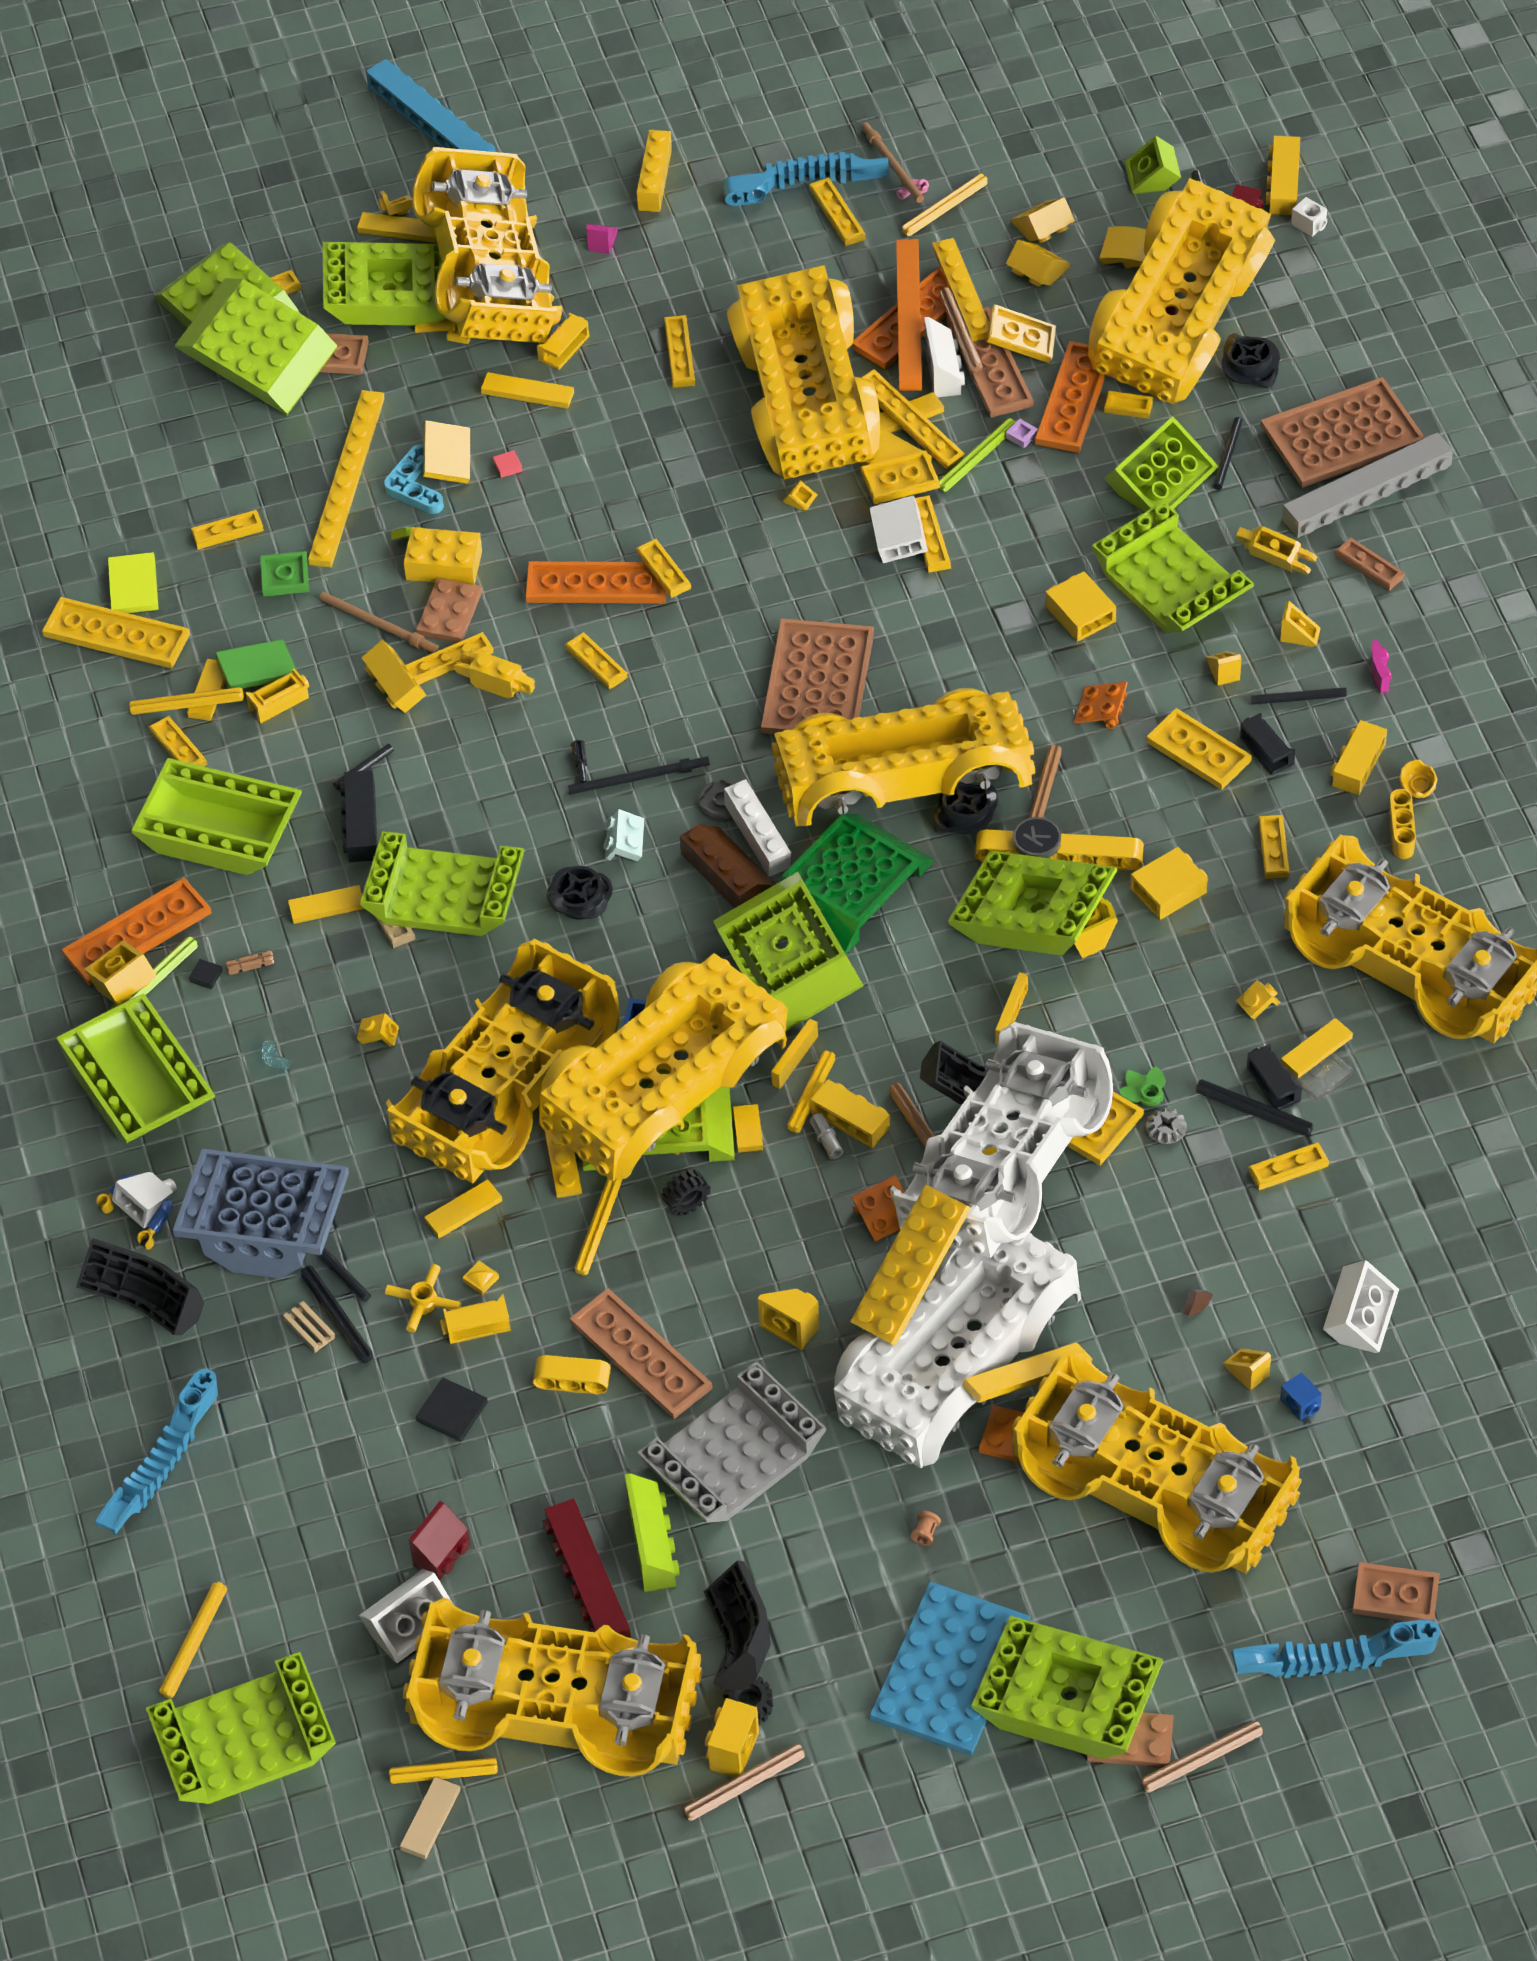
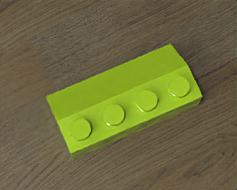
M631 1473L624 1474L627 1502L644 1592L676 1587L675 1576H680L678 1560L672 1561L671 1553L676 1552L673 1537L668 1538L667 1531L671 1530L669 1514L664 1515L662 1509L667 1507L665 1493L659 1492L658 1483Z

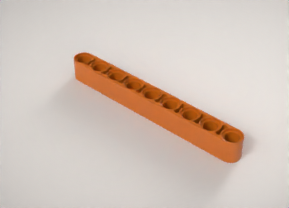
M896 239L899 391H922L919 239Z

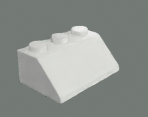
M924 317L925 353L933 392L937 397L961 395V385H965L964 372H959L962 365L960 355H956V352H958L957 339H953L950 329L930 317Z
M1366 1260L1343 1266L1323 1330L1339 1344L1378 1353L1399 1289Z
M422 1569L360 1614L359 1617L372 1638L395 1663H399L415 1651L417 1636H422L424 1629L421 1627L422 1616L424 1612H428L430 1602L434 1603L442 1598H450L435 1573Z

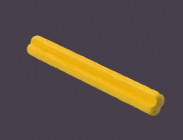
M825 1050L822 1053L787 1124L790 1132L799 1133L811 1110V1098L824 1084L835 1062V1054L833 1052Z
M496 1758L392 1767L389 1769V1779L392 1784L434 1780L435 1777L449 1779L490 1775L497 1773L498 1766Z

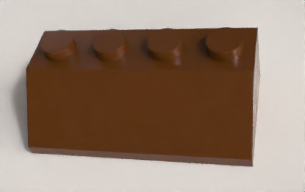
M698 824L680 836L682 856L734 908L776 885L720 827Z

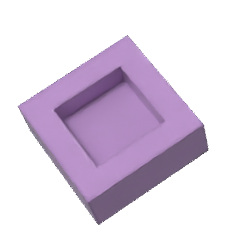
M1019 419L1006 431V439L1025 448L1036 437L1038 429Z

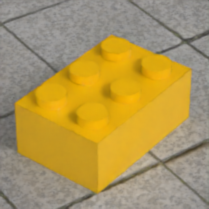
M412 527L404 558L406 581L436 583L437 578L475 585L482 554L480 533Z

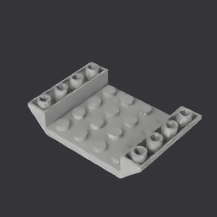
M757 1361L737 1376L738 1387L680 1432L665 1443L656 1437L637 1452V1455L706 1523L728 1521L807 1460L826 1431V1427Z

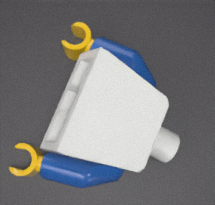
M151 1172L139 1175H124L109 1189L110 1193L108 1195H99L96 1202L99 1207H102L101 1209L105 1214L113 1210L114 1202L142 1228L148 1226V1230L138 1233L137 1240L140 1245L144 1239L148 1238L149 1240L146 1242L145 1247L149 1250L154 1246L152 1236L155 1232L158 1233L172 1210L173 1193L176 1192L177 1187L172 1179L161 1181Z

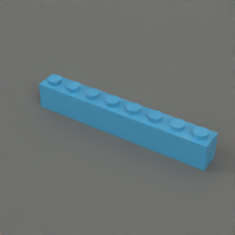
M385 59L366 71L368 87L441 148L496 152L491 143H487L478 132L470 129L450 109H446L441 105L437 98L430 96L410 76H406L401 72L397 65Z

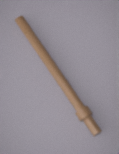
M863 123L861 129L867 135L868 142L877 148L883 158L888 157L889 166L914 199L921 203L924 200V196L884 145L880 134L873 130L869 123Z
M326 592L320 594L319 599L400 637L417 649L423 648L431 653L437 652L439 649L438 645L426 640L419 633H411Z

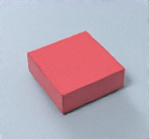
M514 450L493 457V462L501 478L522 472V465Z

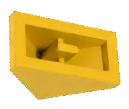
M1290 601L1286 602L1282 617L1280 642L1310 647L1316 646L1320 627Z
M1226 651L1206 656V661L1217 686L1240 680V654Z
M1241 1348L1224 1361L1223 1365L1251 1391L1269 1377L1271 1355L1269 1352Z

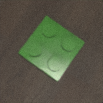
M307 551L260 556L263 597L310 592Z

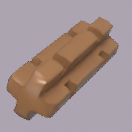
M272 951L261 952L262 955L256 953L241 957L239 961L235 959L226 962L229 975L239 973V970L245 972L260 968L262 964L265 966L274 964Z

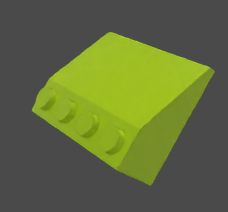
M1172 416L1104 480L1120 497L1144 512L1163 501L1174 509L1219 466Z

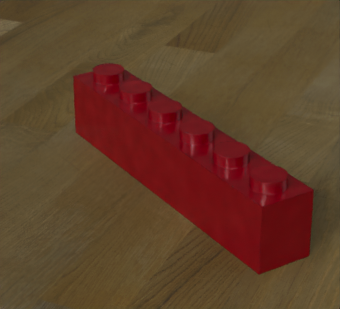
M573 1498L545 1508L546 1519L542 1520L544 1530L547 1535L551 1534L554 1539L551 1542L556 1557L561 1556L563 1562L560 1563L563 1575L565 1578L570 1577L572 1584L569 1586L574 1600L579 1599L582 1605L579 1606L582 1620L584 1622L588 1621L591 1627L588 1628V1632H596L603 1625H608L615 1632L631 1638L628 1622L575 1499Z

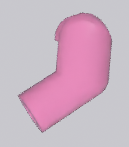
M912 179L922 194L927 192L929 188L927 180ZM905 186L896 192L900 200H904L911 194Z

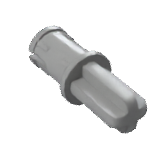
M821 1113L814 1114L810 1118V1124L817 1134V1141L823 1145L830 1159L839 1158L844 1151L835 1137V1130L829 1127Z

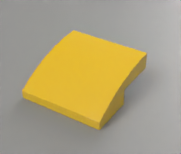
M1128 226L1108 227L1099 257L1102 265L1123 262L1125 268L1140 267L1146 257L1144 253L1146 229Z

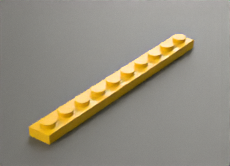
M361 391L308 558L309 565L332 568L384 402V393Z

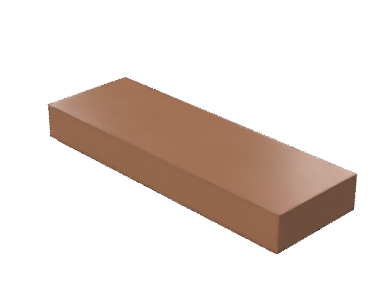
M1351 537L1336 550L1335 556L1388 591L1404 579L1405 573Z

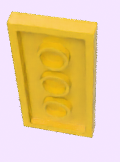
M1177 708L1146 736V743L1220 790L1225 788L1251 762L1252 755Z

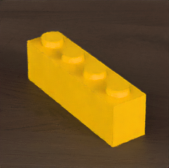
M649 130L637 188L638 211L660 212L672 152L671 131Z
M1274 136V144L1269 145L1268 158H1273V160H1268L1267 173L1272 174V176H1267L1266 189H1271V192H1266V205H1270V214L1292 215V209L1297 205L1300 137Z

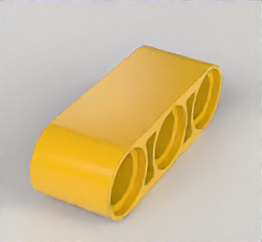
M1396 789L1390 794L1388 812L1392 851L1397 858L1408 859L1414 854L1416 839L1412 796L1405 789Z
M542 1355L536 1360L533 1385L544 1390L603 1394L607 1391L611 1366L602 1360Z

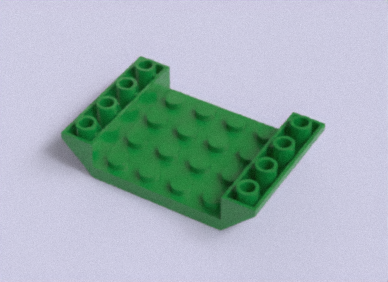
M841 814L782 875L779 882L796 872L800 874L843 951L847 954L860 941L859 929L911 874L920 878L934 863V859L859 814Z

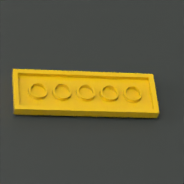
M60 597L42 630L43 637L171 669L190 636L189 628Z
M925 1185L850 1322L895 1346L971 1208Z

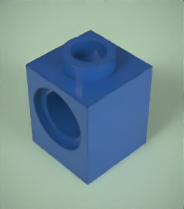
M1302 1372L1281 1386L1280 1400L1300 1421L1307 1416L1315 1415L1319 1411L1322 1393Z

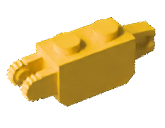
M1258 526L1257 529L1253 528L1252 531L1240 527L1236 534V539L1245 544L1244 548L1249 550L1250 555L1290 572L1295 570L1307 575L1311 569L1297 560L1299 557L1310 562H1315L1317 559L1314 553L1301 548V544L1298 541L1264 526Z
M464 651L460 657L464 663L459 661L454 665V670L460 675L462 674L470 678V683L474 687L507 699L512 698L515 692L531 695L535 689L534 679L522 672L521 665L481 651L477 654Z

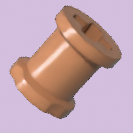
M923 1510L918 1513L917 1519L919 1521L916 1528L912 1530L910 1538L922 1546H931L935 1528L940 1525L941 1519L935 1513Z

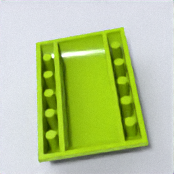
M231 242L221 244L154 295V298L187 328L225 278L244 279L300 313L286 292Z
M225 278L175 344V348L285 415L289 414L338 348L335 342L318 324L246 280L237 278Z
M167 758L131 831L132 834L158 854L249 875L268 865L302 791Z
M144 993L56 1037L72 1073L119 1141L128 1143L215 1098L211 1088Z

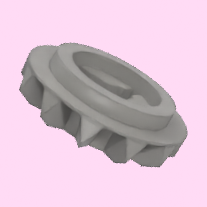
M1166 1108L1162 1111L1155 1110L1153 1115L1148 1116L1146 1123L1148 1135L1154 1141L1162 1144H1171L1183 1138L1187 1129L1184 1116L1179 1115L1176 1109L1173 1111H1169ZM1162 1121H1165L1167 1124L1171 1122V1129L1167 1126L1162 1127Z

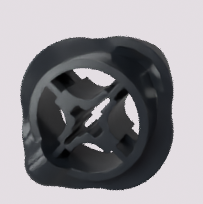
M1237 333L1230 334L1223 349L1222 369L1225 375L1230 380L1241 384L1262 385L1265 388L1274 385L1280 362V353L1277 346L1265 338L1240 336Z
M958 783L955 787L954 795L942 793L937 809L934 812L936 830L939 833L947 831L961 834H975L984 830L992 821L994 810L998 804L995 786L990 784L989 788L986 789L985 786V789H982L980 785Z
M586 866L565 867L553 876L546 898L553 910L563 913L569 918L577 920L592 919L600 916L606 910L613 893V886L607 876L596 872L592 868Z

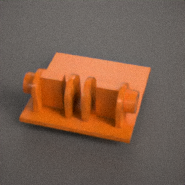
M1128 682L1085 686L1074 723L1103 720L1108 729H1114L1118 726V716L1122 713L1123 702L1127 697L1126 687Z
M896 1175L851 1197L855 1203L852 1206L855 1214L861 1215L874 1242L900 1230L895 1204L890 1195L892 1186L901 1190V1193L904 1194V1190Z

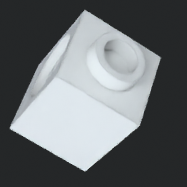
M1305 197L1292 209L1291 225L1313 237L1318 231H1322L1327 224V209Z

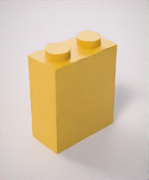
M1085 571L1071 576L1068 580L1052 586L1046 591L1045 607L1077 642L1116 622L1115 604Z
M1177 847L1132 873L1130 889L1161 920L1206 894L1208 877L1204 870L1199 869L1193 863L1192 858L1187 853L1184 854Z

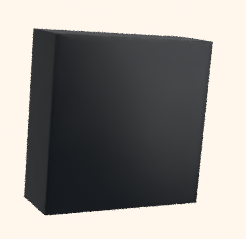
M199 959L189 976V980L191 983L212 989L223 971L222 966Z

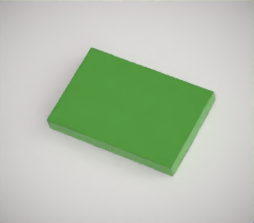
M283 639L216 652V660L228 689L236 687L244 689L269 684L293 672L292 669L295 668Z

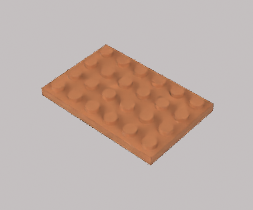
M1383 377L1262 419L1260 425L1301 488L1371 464L1425 439Z
M781 618L761 724V733L774 734L788 729L792 730L797 723L817 713H833L843 716L848 720L860 717L874 627Z

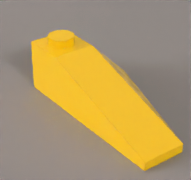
M1103 897L1079 938L1074 943L1082 959L1106 947L1118 922L1112 904Z

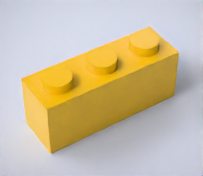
M383 639L361 657L366 664L364 669L372 678L375 677L378 680L375 683L382 693L388 694L386 700L394 709L398 707L406 713L426 696V693L395 650Z
M1360 720L1356 729H1351L1348 745L1342 746L1339 754L1340 760L1338 763L1334 762L1331 768L1330 776H1333L1332 787L1360 795L1386 744L1387 729Z
M828 1079L811 1098V1114L821 1113L828 1124L872 1149L890 1129V1114L884 1108L876 1107L863 1096L855 1095L848 1091L840 1083H835Z

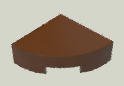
M1190 1289L1182 1313L1187 1316L1197 1315L1208 1305L1213 1294L1204 1290Z

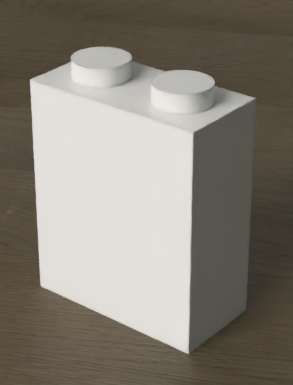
M914 495L870 507L877 547L883 564L928 551L920 511Z

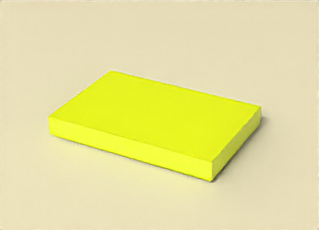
M154 552L108 557L111 609L124 613L159 610Z

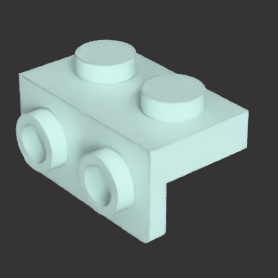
M618 809L612 817L607 819L605 824V830L607 831V837L604 842V849L606 850L605 859L610 861L617 854L638 862L642 857L644 818Z

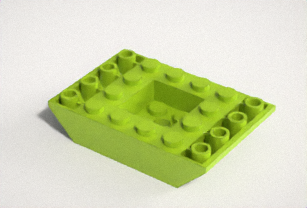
M323 242V308L344 324L415 326L416 324L440 323L446 319L438 311L435 303V285L442 264L438 244Z
M989 851L950 916L948 923L977 944L1062 956L1079 938L1116 874L1117 868Z
M798 872L713 921L740 971L757 986L763 987L769 995L781 1001L788 1008L786 1031L864 986ZM788 940V945L785 948H777L779 941Z
M1009 1616L971 1706L972 1709L1000 1730L1105 1759L1127 1752L1162 1666L1163 1659ZM1066 1692L1077 1694L1072 1700L1062 1698Z

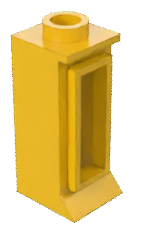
M570 312L568 314L569 318L565 319L544 344L537 345L538 361L557 370L562 368L589 337L588 321Z
M295 668L292 669L293 672L253 693L246 692L248 709L250 711L256 709L260 724L309 698L308 680L304 675L300 676Z
M504 1294L497 1301L492 1300L455 1308L447 1312L445 1308L443 1309L445 1319L440 1320L443 1335L448 1334L450 1344L511 1331Z

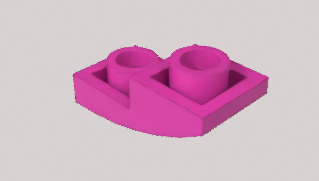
M1376 639L1372 643L1371 673L1374 683L1381 694L1389 691V683L1392 676L1387 667V661L1389 660L1388 651Z

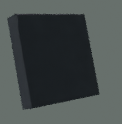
M442 1377L416 1415V1421L462 1442L488 1403L487 1397Z

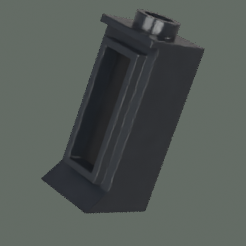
M1261 713L1248 717L1241 722L1240 739L1271 775L1294 765L1295 749L1287 747L1270 725L1262 719Z
M1270 1044L1264 1047H1257L1248 1053L1247 1069L1272 1107L1281 1110L1301 1101L1302 1087L1295 1085L1275 1053L1271 1051Z

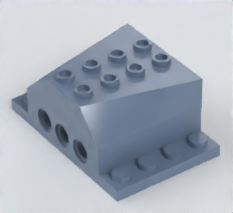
M202 1149L173 1228L174 1236L199 1239L203 1254L233 1273L282 1279L302 1266L306 1253L322 1255L349 1174L348 1167Z

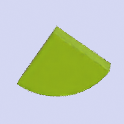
M412 527L392 530L391 539L409 538Z

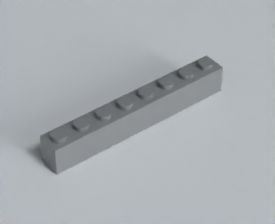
M1437 432L1284 504L1282 520L1297 538L1310 534L1315 529L1329 525L1333 521L1343 516H1348L1362 507L1369 506L1383 497H1388L1402 488H1407L1419 480L1426 479L1438 471L1447 469L1452 465L1453 449Z

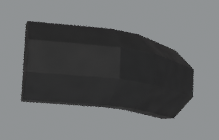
M938 1041L932 1045L921 1063L920 1079L962 1106L967 1099L964 1095V1087L967 1085L972 1092L976 1091L988 1070L985 1069V1066L977 1064L944 1042ZM1014 1112L1006 1117L1019 1118L1020 1113Z
M92 1238L76 1288L136 1308L173 1335H183L199 1321L204 1301L195 1286L166 1265L146 1255Z
M737 1560L703 1592L723 1634L726 1651L713 1683L721 1690L744 1691L757 1679L771 1643L766 1608L745 1562Z

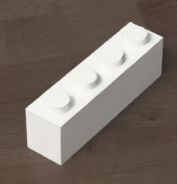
M745 779L724 788V805L768 877L790 868L791 852L747 780Z

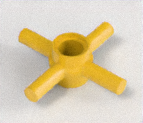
M436 1264L430 1266L425 1281L414 1284L411 1290L387 1285L385 1295L410 1300L413 1311L406 1326L408 1332L415 1333L422 1315L432 1313L435 1307L448 1310L461 1307V1302L437 1296L433 1287L441 1268Z

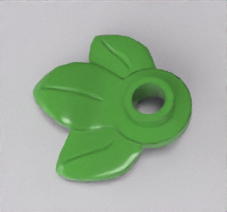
M1157 1066L1153 1067L1146 1076L1128 1070L1126 1074L1127 1086L1119 1089V1093L1130 1102H1141L1148 1107L1157 1106L1163 1101L1164 1094L1162 1088L1166 1082L1165 1076Z

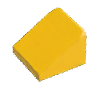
M800 480L790 490L783 502L806 511L817 497V494Z

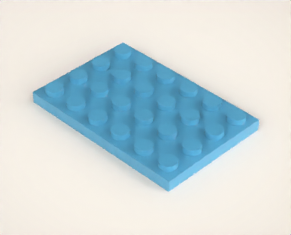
M930 1581L871 1711L870 1720L972 1756L987 1722V1719L972 1709L973 1700L1009 1616L1031 1621V1616Z

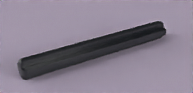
M1200 1079L1196 1086V1092L1304 1136H1310L1313 1131L1314 1124L1312 1122L1204 1079Z
M311 1265L302 1268L300 1271L301 1277L362 1363L371 1361L374 1358L372 1350L316 1270Z

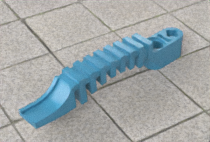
M839 152V155L829 153V156L818 154V157L814 158L813 155H810L807 159L797 157L795 161L787 159V162L784 163L776 161V165L773 168L771 163H767L764 173L726 178L722 183L725 202L730 206L760 203L764 201L766 194L774 186H779V189H785L784 179L789 180V186L795 185L794 177L798 176L799 183L805 182V175H809L810 181H814L815 174L818 173L820 180L825 179V173L830 172V180L836 181V171H840L841 183H846V171L851 170L852 181L888 176V157L863 159L855 156L853 153L845 154V152Z
M201 1369L197 1371L181 1391L170 1426L166 1425L163 1428L164 1439L158 1438L156 1441L157 1449L153 1447L150 1451L151 1459L148 1457L144 1459V1467L139 1465L137 1474L133 1471L130 1479L126 1477L123 1480V1488L119 1487L96 1519V1526L104 1527L116 1535L126 1520L132 1514L140 1513L141 1508L144 1509L147 1506L148 1499L151 1500L154 1497V1491L160 1489L161 1482H165L168 1478V1472H172L175 1468L174 1463L179 1462L181 1453H185L187 1450L188 1441L192 1442L195 1438L194 1430L196 1425L218 1396L216 1374L212 1370Z
M1432 1620L1395 1623L1392 1627L1369 1639L1366 1638V1635H1361L1357 1645H1353V1639H1346L1344 1647H1340V1641L1333 1642L1329 1649L1327 1643L1320 1644L1318 1650L1315 1649V1644H1308L1306 1651H1304L1303 1643L1296 1644L1293 1650L1292 1642H1285L1281 1652L1276 1654L1279 1649V1644L1277 1643L1232 1649L1231 1655L1233 1656L1236 1674L1263 1672L1274 1677L1283 1676V1678H1290L1291 1675L1303 1677L1304 1674L1316 1676V1673L1319 1672L1324 1675L1329 1674V1671L1341 1673L1343 1669L1354 1671L1357 1667L1367 1669L1372 1663L1374 1667H1380L1382 1661L1388 1658L1430 1654L1436 1648L1441 1630L1439 1625Z

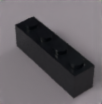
M373 770L344 772V782H340L341 796H345V801H341L342 815H346V819L341 820L342 833L346 834V838L342 839L343 853H348L349 862L372 861L378 846Z

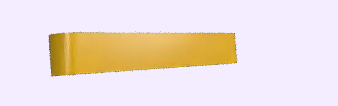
M988 829L979 831L976 836L975 857L980 861H984L989 851L1019 854L1015 850L1013 843L1014 831ZM1061 834V847L1050 858L1112 866L1119 870H1137L1143 864L1144 844L1140 839L1131 837Z

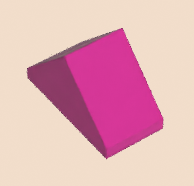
M587 224L588 251L610 254L618 228Z

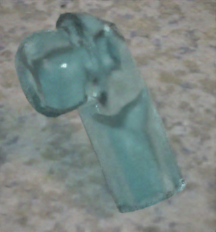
M265 1041L262 1045L263 1048H261V1055L266 1065L288 1071L291 1066V1059L278 1055L275 1049V1042Z

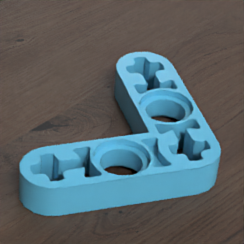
M415 445L386 477L384 481L385 492L387 495L426 513L437 514L444 508L442 495L415 482L423 471L424 445ZM405 468L413 469L411 473L402 472ZM417 491L420 493L416 497H411L408 495L410 492Z

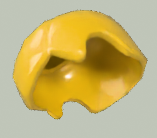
M1413 760L1407 762L1401 768L1399 776L1401 787L1407 790L1413 798L1428 797L1436 789L1437 776L1432 766L1424 764L1421 760Z

